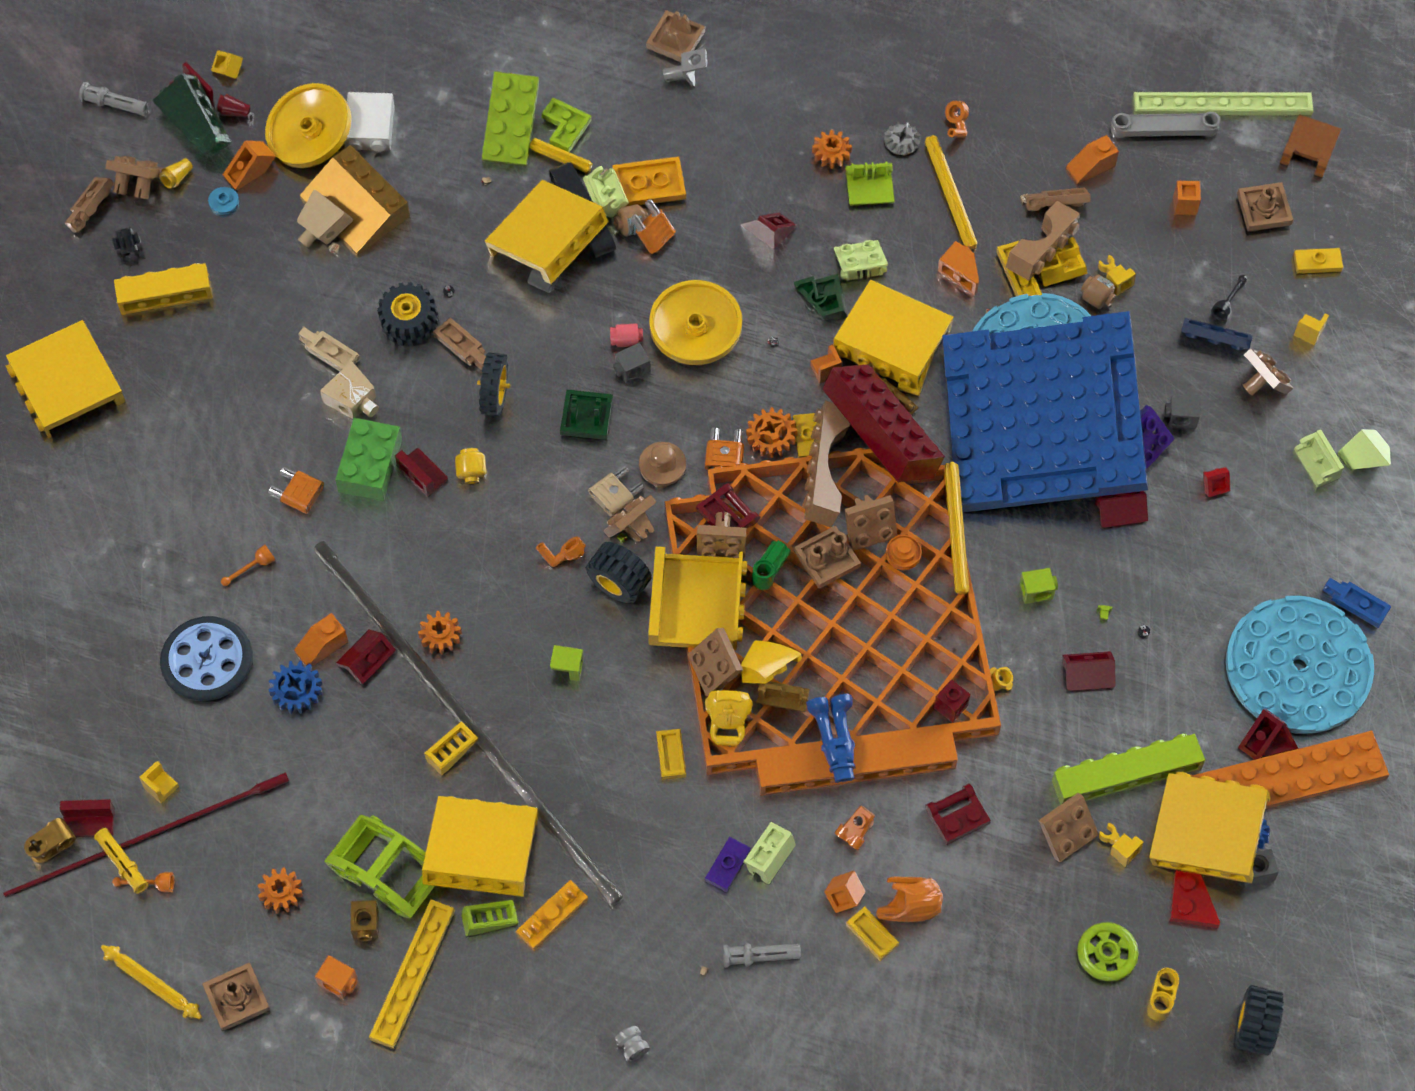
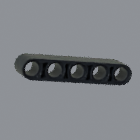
M571 162L548 170L553 185L593 202ZM606 225L587 245L593 258L616 250L614 239Z

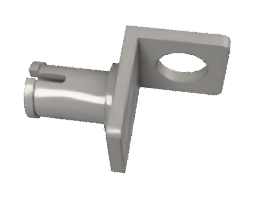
M702 48L681 53V65L663 69L665 81L670 82L685 78L691 87H694L695 71L707 68L706 50ZM694 56H701L700 63L697 65L691 64L690 60Z

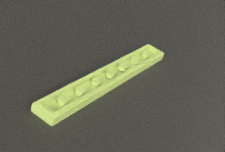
M1134 92L1133 94L1134 114H1193L1215 112L1218 115L1313 114L1311 92Z

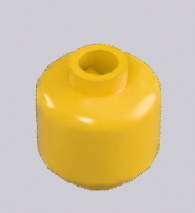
M477 448L460 450V454L455 457L456 476L461 480H465V484L479 483V479L483 478L487 473L485 455L479 452Z

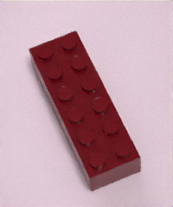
M869 364L832 368L822 390L894 479L899 483L934 478L945 456L899 402V399L894 396L887 385L875 373L874 369Z

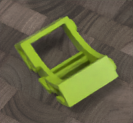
M360 814L324 861L339 877L347 879L360 887L364 883L375 890L373 895L397 915L411 918L435 887L423 884L421 875L403 899L380 881V878L402 850L422 866L426 852L400 833L384 825L374 815L367 817ZM374 836L388 841V845L367 872L354 864Z

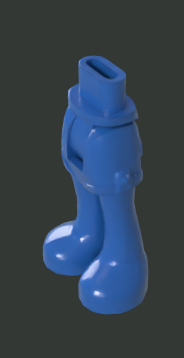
M837 695L829 703L826 697H817L807 701L808 712L817 721L823 745L821 749L830 766V773L834 774L835 782L854 780L855 742L851 739L846 719V713L853 705L852 695ZM829 706L838 738H833L829 720Z

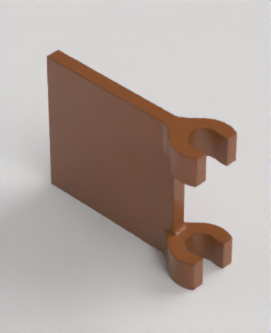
M1299 114L1283 151L1280 163L1288 166L1293 154L1309 158L1318 162L1314 175L1323 178L1341 128Z

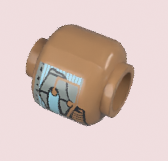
M638 204L619 208L617 217H614L616 230H620L624 236L635 235L637 228L630 218L636 214L643 223L649 217L648 212Z
M1101 275L1089 276L1081 288L1083 300L1097 309H1101L1105 305L1110 306L1116 298V294H1114L1115 285Z

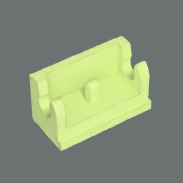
M600 166L588 176H585L583 180L593 203L602 206L606 216L613 218L619 208L625 207L629 202L615 170L610 168L603 175H599L604 170Z
M1321 429L1299 440L1301 444L1295 446L1294 451L1317 488L1340 478L1344 466Z
M772 822L768 825L744 860V864L747 865L749 872L753 876L755 873H758L764 883L770 884L796 846L792 832Z

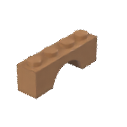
M1056 201L1045 213L1041 227L1047 237L1036 241L1021 239L1010 251L1006 268L1028 281L1035 274L1038 275L1042 271L1045 262H1050L1053 259L1058 248L1062 249L1065 246L1068 237L1076 234L1080 226L1078 223L1080 213Z

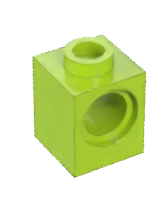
M1050 568L1026 571L1021 574L1019 583L1025 604L1053 600L1055 590H1058V582L1056 576H1052Z

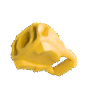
M710 691L705 700V709L711 718V739L716 745L737 746L744 738V722L752 711V700L746 692ZM719 728L737 729L738 736L717 735V731Z

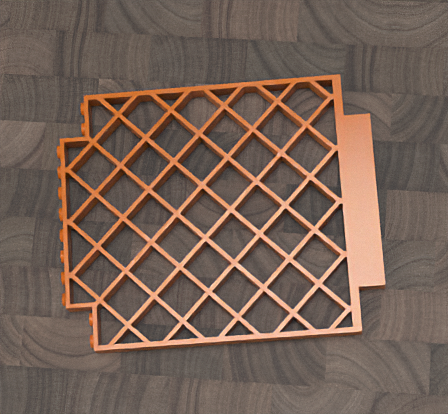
M857 448L853 451H834L828 454L829 469L849 467L839 481L835 483V486L842 494L841 503L846 507L856 506L855 499L858 497L847 491L846 487L861 470L885 486L876 499L889 495L892 496L893 493H896L920 509L905 528L896 523L897 535H908L915 538L921 545V556L930 561L916 581L891 566L886 559V552L879 558L869 550L861 548L853 552L860 562L872 570L858 588L855 589L840 578L826 585L847 599L846 603L832 620L806 603L818 588L813 579L809 581L797 597L773 582V585L766 590L757 589L753 585L745 595V598L740 601V605H744V620L739 619L740 623L764 638L762 641L780 644L801 653V661L796 664L782 683L775 678L770 682L793 686L804 670L808 668L833 685L825 696L828 699V703L833 697L843 691L845 694L852 695L854 700L868 708V711L852 731L849 729L851 739L855 742V769L853 770L855 779L846 782H835L834 774L830 773V766L821 749L822 741L800 744L817 723L815 717L808 712L807 706L806 711L802 713L808 716V718L792 739L765 722L775 707L764 705L757 715L751 712L747 716L744 723L748 726L745 728L743 740L737 746L716 745L706 728L711 718L703 709L701 693L703 695L705 693L688 657L707 775L756 768L760 796L956 769L958 757L954 741L999 735L1001 722L968 562L969 592L963 595L958 594L953 602L949 604L926 589L924 585L938 567L954 577L952 559L948 557L951 552L950 538L939 551L913 534L927 515H930L949 528L945 465H940L934 478L898 483L888 471L876 464L881 461L871 449ZM808 455L802 458L787 457L779 461L764 460L756 464L740 463L733 467L717 466L709 469L707 481L710 495L716 492L715 484L733 482L731 486L734 488L733 492L736 495L746 486L769 501L759 513L760 520L754 526L746 529V546L753 538L769 547L772 541H780L791 550L786 561L789 560L807 572L795 554L794 547L801 544L812 530L820 534L831 527L804 519L805 509L787 496L802 478L807 480L810 476L807 473V467L812 456ZM791 474L778 491L759 479ZM941 480V483L929 498L908 485ZM699 494L693 498L682 499L676 497L669 501H664L671 554L688 555L693 547L697 546L698 525L711 526L703 518L694 529L675 515L698 512L696 506L710 495ZM943 495L947 509L937 504ZM727 498L722 499L741 520L745 518L739 511L729 505L731 502ZM777 508L803 523L788 543L763 528ZM675 532L685 538V541L679 548H677ZM747 564V575H742V577L752 583L753 567ZM760 573L759 575H760V576H767L768 574H766V573H763V574ZM880 575L907 592L892 612L865 595ZM762 591H765L789 607L772 628L747 612L748 608ZM914 598L942 615L927 635L899 618ZM965 600L969 616L958 610ZM855 606H858L882 622L881 626L867 643L840 626ZM797 613L823 630L807 651L781 635ZM949 621L973 635L974 643L962 659L934 641ZM890 629L918 646L902 667L875 650L876 646ZM831 636L858 654L842 675L816 658V655ZM686 647V648H687V655H688L694 648H688V647ZM925 652L953 669L938 690H935L910 673ZM736 653V656L741 664L744 657ZM976 654L980 671L969 664ZM866 660L893 677L878 698H875L850 681ZM741 673L737 675V678L731 680L723 690L735 691L742 683ZM962 675L984 690L986 698L973 714L964 710L956 719L959 722L921 727L934 710L936 696L951 679L956 682L959 676ZM901 683L929 701L913 722L885 705ZM988 709L990 718L981 719ZM876 715L899 729L897 731L861 735ZM829 716L832 733L837 736L834 719ZM756 731L780 746L740 752ZM710 749L719 755L711 756Z

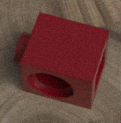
M951 679L936 696L934 709L953 723L968 707L971 694Z

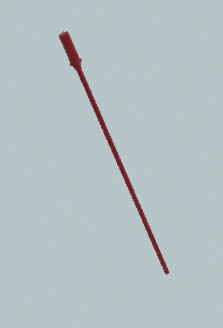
M285 772L261 783H256L253 788L119 845L121 848L127 847L249 795L262 794L265 791L289 782L288 776ZM105 851L99 852L95 855H92L71 865L63 867L59 870L51 872L47 875L39 877L35 880L27 882L23 885L15 887L11 890L4 892V897L17 893L21 890H24L45 880L53 878L57 875L65 873L69 870L77 868L81 865L89 863L93 860L101 858L107 854Z

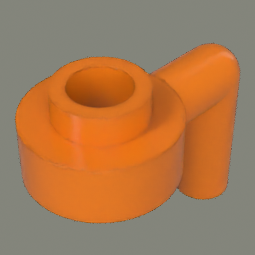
M951 101L946 106L945 115L949 122L956 124V128H950L948 136L965 138L967 131L964 122L968 118L969 108L962 101Z
M576 536L569 539L562 546L561 552L555 556L543 542L539 543L536 549L551 567H557L566 559L577 560L581 558L585 552L586 545L580 537Z

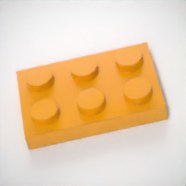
M679 156L612 165V169L615 170L629 203L626 206L645 205V202L649 199L654 203L686 199Z

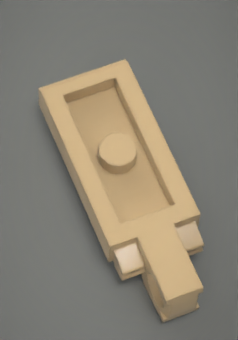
M303 327L298 333L299 340L306 344L305 349L338 371L345 368L351 361L356 364L360 359L357 352L323 331L313 333Z

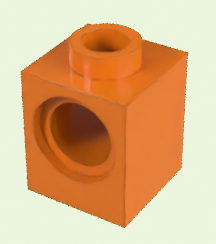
M328 955L315 975L319 986L344 999L347 993L353 992L358 982L355 969Z

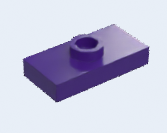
M729 837L706 875L705 881L728 892L751 848Z

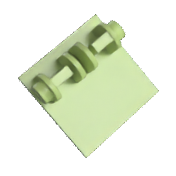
M867 240L862 243L833 247L842 269L840 271L842 280L858 279V274L859 278L862 279L863 270H865L867 278L870 275L871 277L878 276L887 272L888 263L878 240Z

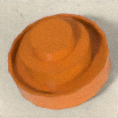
M898 535L887 544L886 559L895 569L910 570L920 562L922 554L921 545L912 536Z

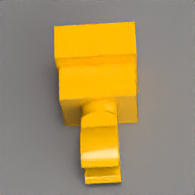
M1111 255L1107 257L1108 265L1103 264L1099 260L1098 268L1100 271L1107 273L1106 279L1115 285L1114 294L1116 296L1134 286L1136 273L1131 268L1125 270L1121 264L1116 267L1114 258Z
M1108 823L1107 829L1112 834L1105 835L1100 831L1099 838L1103 842L1113 844L1110 854L1121 865L1126 867L1142 851L1143 841L1137 836L1131 839L1125 833L1120 837L1116 832V827Z

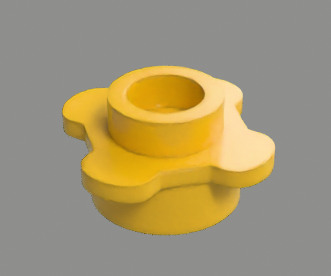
M1008 667L990 668L994 691L999 689L1009 691L1013 688V674Z

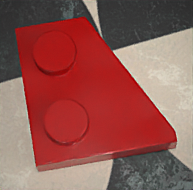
M1176 870L1174 873L1170 921L1219 928L1220 920L1202 875Z

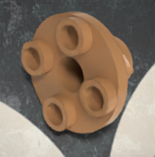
M653 443L641 453L639 470L646 481L657 488H664L682 478L686 471V458L682 450L672 443Z

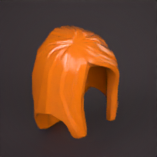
M889 877L887 878V883H895L892 884V888L897 890L896 895L888 905L878 907L876 912L879 919L889 921L921 922L931 920L941 913L943 895L938 883L933 878Z

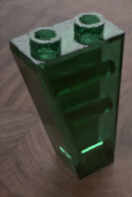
M187 74L176 76L174 82L168 87L161 89L159 95L153 99L154 104L203 154L218 155L232 143L197 76Z

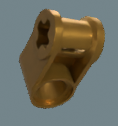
M56 818L43 829L29 837L24 844V849L34 862L39 864L45 863L73 845L76 837L63 818ZM40 846L41 851L37 853L36 848Z

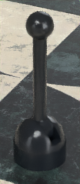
M1245 275L1238 277V283L1226 300H1219L1214 304L1211 309L1214 317L1219 320H1226L1231 314L1230 301L1241 285L1247 282Z

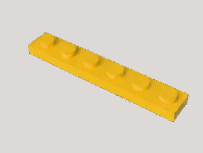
M432 899L430 900L370 1033L369 1039L371 1041L394 1049L455 912L453 907Z

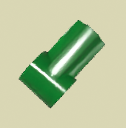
M772 541L761 559L754 564L752 583L757 589L766 590L773 585L775 576L791 553L786 544L780 541ZM760 573H766V574H768V575H767V576H760L759 574H760Z

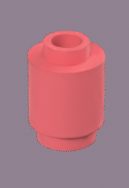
M638 323L617 324L616 327H610L611 346L617 345V348L631 347L639 342H643V328H638Z

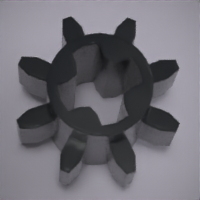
M132 227L115 231L116 237L112 238L115 250L120 249L121 254L138 250L137 244L141 243L138 231L133 233Z

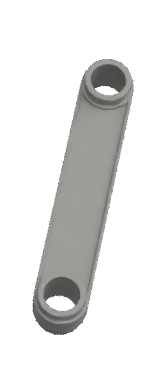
M1215 112L1130 115L1119 113L1113 117L1110 129L1112 135L1117 138H1124L1125 136L1205 135L1210 137L1218 132L1221 121L1219 115Z

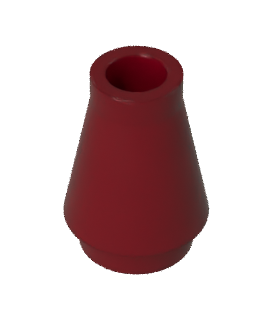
M228 94L226 96L220 95L216 112L221 113V116L248 118L251 105Z

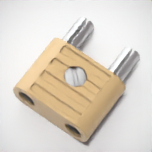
M626 466L614 474L609 473L588 489L592 498L611 517L633 501L634 496L644 489L643 484L639 482L628 490L619 481L629 473Z

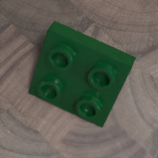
M566 389L560 435L607 440L613 394Z

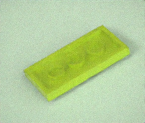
M494 71L482 161L527 167L539 77Z

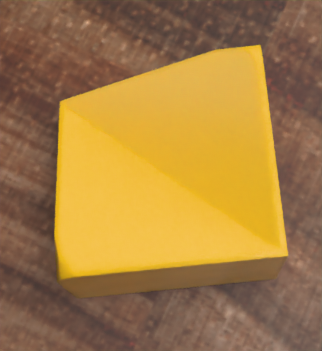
M217 50L211 71L236 79L243 58L232 53Z

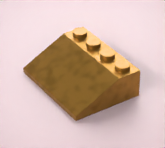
M351 145L335 155L300 194V198L306 203L315 189L354 219L338 237L356 255L362 253L410 217L408 202Z

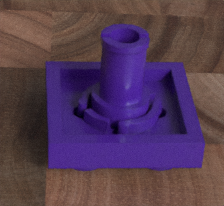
M1145 405L1140 413L1147 469L1175 438L1153 408Z

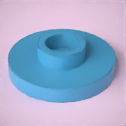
M219 187L211 192L208 202L213 212L226 215L237 209L239 197L234 189Z

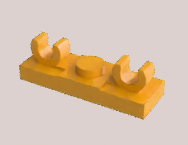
M569 880L516 930V934L534 951L588 900V896L574 882Z

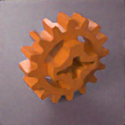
M773 407L770 408L768 413L761 409L762 415L760 416L753 414L754 421H748L749 428L746 429L748 444L752 445L753 451L756 452L760 449L761 456H764L767 452L770 458H773L776 452L779 456H782L783 449L789 452L791 450L790 444H795V436H798L796 422L791 420V414L784 415L783 409L776 413Z

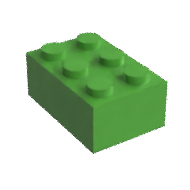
M358 418L353 419L335 479L339 493L385 501L396 463L395 455L399 452L402 443L400 426Z

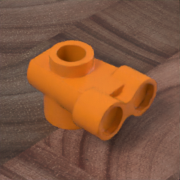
M860 805L845 824L841 823L834 833L850 846L859 850L865 842L863 839L864 835L874 824L875 815ZM858 816L863 819V823L860 826L857 824Z

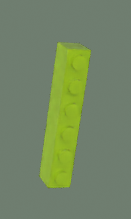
M1180 734L1175 736L1173 740L1165 742L1164 740H1157L1147 747L1135 746L1128 749L1125 753H1109L1103 759L1095 761L1087 759L1077 766L1070 767V765L1059 767L1054 771L1052 783L1060 805L1077 793L1084 796L1085 801L1167 779L1168 773H1190L1201 770L1205 758L1196 734Z

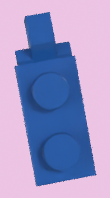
M1329 578L1322 590L1331 596V600L1337 605L1379 628L1391 608V605L1350 581L1349 583L1342 581L1340 584Z

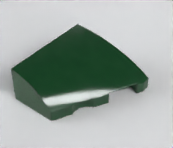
M838 274L817 280L812 276L794 281L795 287L823 319L837 320L847 318V308Z

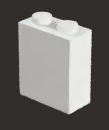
M348 92L347 103L351 111V127L344 142L345 148L351 145L356 151H391L394 117L393 93Z

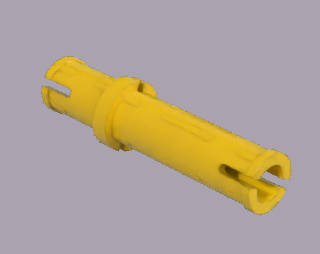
M107 828L99 830L95 834L94 839L118 868L120 877L127 880L136 894L145 891L149 883L138 871V865L135 861H131Z

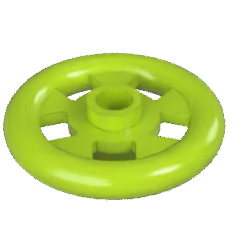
M1102 922L1089 927L1080 937L1077 947L1078 958L1084 970L1094 978L1103 981H1117L1129 975L1135 968L1139 956L1138 946L1133 935L1123 926L1111 922ZM1110 933L1121 937L1119 943L1108 939ZM1097 935L1101 941L1095 947L1090 941ZM1121 949L1128 950L1127 960L1120 959ZM1103 950H1110L1112 952V955L1106 956L1103 953ZM1095 953L1096 958L1100 961L1095 965L1089 959V955ZM1116 963L1117 970H1106V965Z

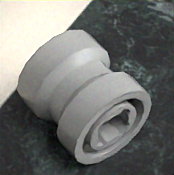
M636 1025L623 1030L615 1037L617 1044L624 1047V1056L628 1062L639 1059L650 1050L647 1042L643 1041L640 1037L641 1032Z

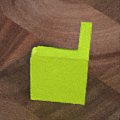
M554 645L550 669L569 672L570 680L580 681L584 660L583 649Z

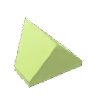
M1361 430L1337 453L1351 471L1391 465L1390 447L1376 430Z

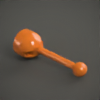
M266 545L261 546L255 553V560L229 577H223L221 584L228 586L231 580L257 563L264 566L271 564L275 561L274 556Z
M163 872L157 875L155 880H146L149 885H155L160 892H173L175 880L173 872ZM115 877L112 880V884L115 887L129 884L126 879H121L120 877Z

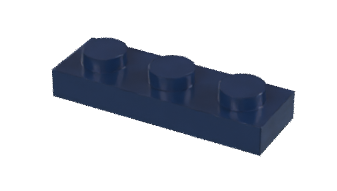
M1189 318L1184 319L1181 330L1188 337L1198 339L1200 336L1208 338V341L1214 344H1221L1222 342L1231 344V347L1237 350L1250 349L1253 336Z

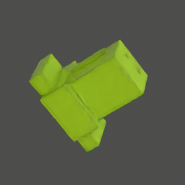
M1097 606V610H1100V620H1108L1109 611H1112V606Z

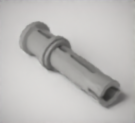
M83 82L80 87L79 101L97 103L99 107L108 105L145 116L147 113L148 102L111 93L106 87L97 88L90 86L88 82Z
M745 943L744 946L728 947L727 944L723 945L724 968L736 964L750 966L753 965V962L801 959L800 943L752 947L749 943ZM771 952H786V953H778V954H765V953H771Z

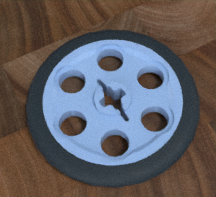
M202 616L190 619L171 632L164 642L160 653L162 676L171 689L185 698L196 701H211L222 698L238 688L247 677L252 665L253 652L251 643L245 632L238 625L227 619L215 616ZM203 631L211 633V637L207 641L198 640V635ZM229 639L233 641L231 648L226 650L220 648V643L223 640ZM182 645L191 647L190 652L186 655H180L177 651ZM210 653L211 660L207 659L203 662L201 657H206ZM225 662H233L235 668L232 671L226 672L222 670V665ZM184 667H190L193 669V672L189 677H181L179 675L180 670ZM207 675L215 678L214 683L209 686L201 683L202 679Z

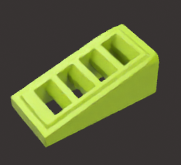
M513 900L464 906L461 913L466 936L518 925L519 923ZM502 909H506L508 919L503 918ZM494 911L496 912V921L493 920L492 912ZM481 914H485L487 922H483ZM473 916H475V919H476V923H475V924L473 923V919H472Z

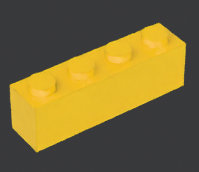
M206 263L192 264L182 268H169L160 272H147L143 275L132 277L124 276L121 279L114 280L117 304L121 315L213 298Z

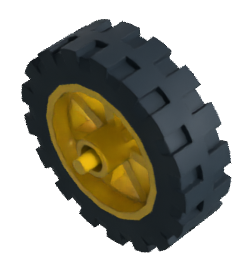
M492 352L486 354L484 367L482 368L481 380L477 381V385H481L479 389L480 414L498 417L501 415L504 406L503 402L506 397L505 392L507 388L510 389V384H507V354Z

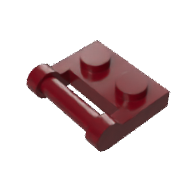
M729 483L722 486L696 506V510L711 526H715V515L718 512H722V521H724L725 512L731 514L730 527L748 528L754 526L760 520V516L756 511L752 512L733 492L734 488ZM727 498L745 518L741 520L722 499Z
M970 783L962 786V790L936 803L930 802L925 805L928 815L946 845L989 825L991 822ZM966 798L970 803L944 817H941L939 814L940 811Z

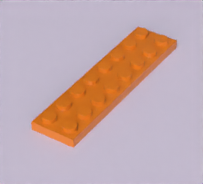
M1371 730L1192 775L1191 777L1201 778V776H1208L1224 783L1226 780H1232L1240 783L1242 786L1250 787L1252 784L1263 786L1270 795V802L1267 801L1265 808L1268 809L1387 779L1390 774L1374 733Z

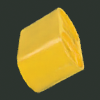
M1171 968L1161 969L1157 973L1152 985L1147 1013L1155 1021H1163L1168 1018L1174 1005L1179 976ZM1160 979H1168L1172 986H1163ZM1154 1003H1163L1166 1007V1010H1158L1155 1007Z

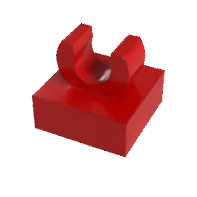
M1226 467L1203 472L1205 493L1208 497L1231 491L1230 471Z

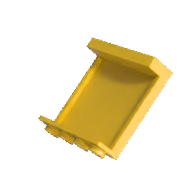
M541 180L488 236L485 243L492 257L498 252L540 271L544 281L552 284L608 223V219L602 206Z
M870 279L834 337L833 345L839 357L849 359L858 365L869 364L881 376L888 377L903 386L916 390L918 379L942 341L943 335L950 333L954 317Z
M83 320L6 355L9 364L5 367L10 377H16L18 380L15 386L20 396L26 395L28 400L24 401L30 414L35 412L37 416L34 419L35 424L40 432L45 431L48 439L51 438L49 430L112 400L115 401L117 406L126 402L121 388Z
M656 546L648 633L649 645L695 648L715 629L724 628L733 649L737 651V642H742L743 627H738L739 619L744 620V605H740V597L745 598L746 583H741L742 575H747V561H743V552H739V558L665 554V547Z
M1184 772L1168 773L1149 856L1152 865L1252 883L1254 877L1252 868L1267 801L1270 802L1268 790L1263 786L1255 784L1250 785V787L1242 786L1240 783L1232 780H1226L1224 783L1208 776L1195 778Z
M438 796L422 868L423 884L523 897L534 829L538 823V808L527 805H510L503 802L494 803L478 799L469 800L453 796Z

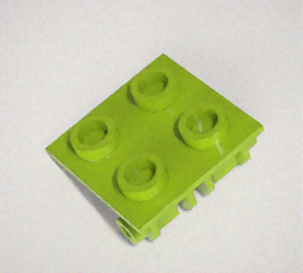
M887 161L876 164L871 162V165H867V163H864V165H854V163H851V166H845L849 205L895 203L892 163L888 164Z

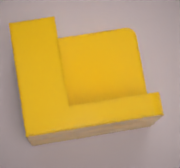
M1325 313L1321 321L1305 314L1299 320L1294 336L1315 345L1326 326L1329 315Z
M156 761L139 777L144 789L160 804L179 788L178 783L164 771L159 761Z

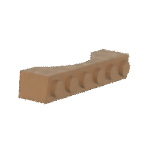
M825 400L821 409L817 408L813 421L816 422L811 434L814 442L809 451V456H812V459L807 467V473L810 476L805 484V491L808 492L804 498L802 508L805 509L804 519L832 527L840 513L842 494L835 486L828 466V453L833 445L843 439L850 423L834 403Z

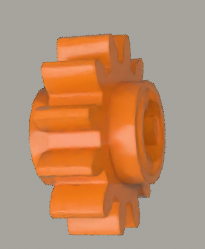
M833 129L830 130L829 135L822 131L821 139L815 137L814 145H812V153L815 154L814 160H822V167L827 163L830 164L831 169L834 168L835 163L842 167L843 160L849 161L850 153H852V145L849 144L850 138L845 137L842 139L841 131L837 135H834Z
M437 611L435 618L427 614L428 623L420 622L422 630L418 631V635L422 639L423 647L429 645L430 653H433L438 648L442 655L446 647L453 651V642L460 644V637L458 635L462 634V630L458 626L457 618L451 620L450 612L441 617V613ZM437 631H443V633L437 634Z
M283 867L281 873L277 874L273 868L271 870V877L263 875L265 884H258V889L261 891L258 897L260 901H265V909H270L273 906L275 913L278 914L280 907H284V910L288 913L289 904L298 906L295 897H303V892L299 889L303 885L301 880H296L297 876L294 871L287 875L286 868ZM283 887L284 892L278 893L277 889Z

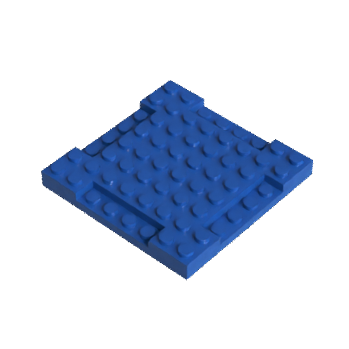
M1130 311L1082 317L1083 322L990 333L989 329L943 335L953 462L958 464L962 512L1148 490Z

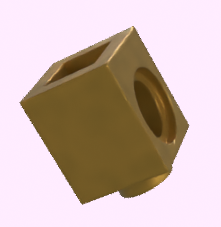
M376 900L351 901V934L353 939L371 941L372 938H379V908ZM363 918H369L371 920V922L366 926H361L358 924L359 921Z

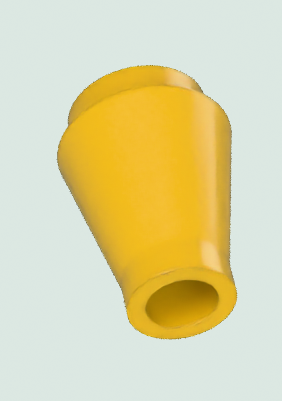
M184 158L177 163L167 166L159 174L160 181L169 189L177 187L189 171L193 169V165L187 158Z

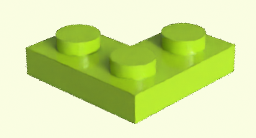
M554 97L541 113L542 119L558 126L549 139L550 144L567 152L572 150L592 121L591 115Z

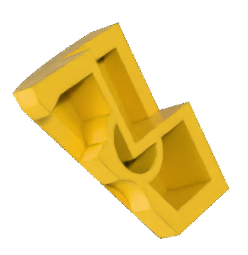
M1074 236L1068 238L1066 246L1056 250V254L1050 262H1045L1042 271L1039 273L1044 287L1088 274L1086 264L1080 254V249Z
M754 640L741 663L743 669L741 672L742 682L766 684L774 679L776 675L786 671L787 663L791 661L800 662L802 659L801 653L780 644Z

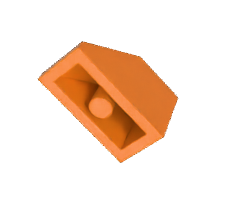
M1105 135L1087 144L1066 165V169L1075 182L1080 184L1115 167L1119 150L1110 138Z
M244 141L223 173V176L235 190H239L263 175L276 156L263 141Z
M955 241L939 259L938 272L975 296L979 285L975 255L968 246L961 245Z
M330 613L310 627L294 649V652L305 666L311 664L313 667L348 643L346 630L335 616Z

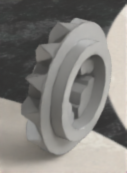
M898 122L895 126H890L888 131L885 132L884 141L887 148L893 153L906 155L918 148L920 133L917 132L916 127L909 126L908 122L905 125ZM905 133L906 138L900 144L899 137Z

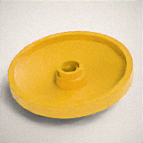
M310 83L292 89L278 100L268 116L265 137L269 149L282 163L291 167L307 168L323 163L342 147L351 127L349 105L336 89L325 84Z
M704 280L683 281L664 290L655 300L649 318L650 333L658 349L672 360L688 365L709 364L723 358L736 346L742 332V313L736 299L725 288Z

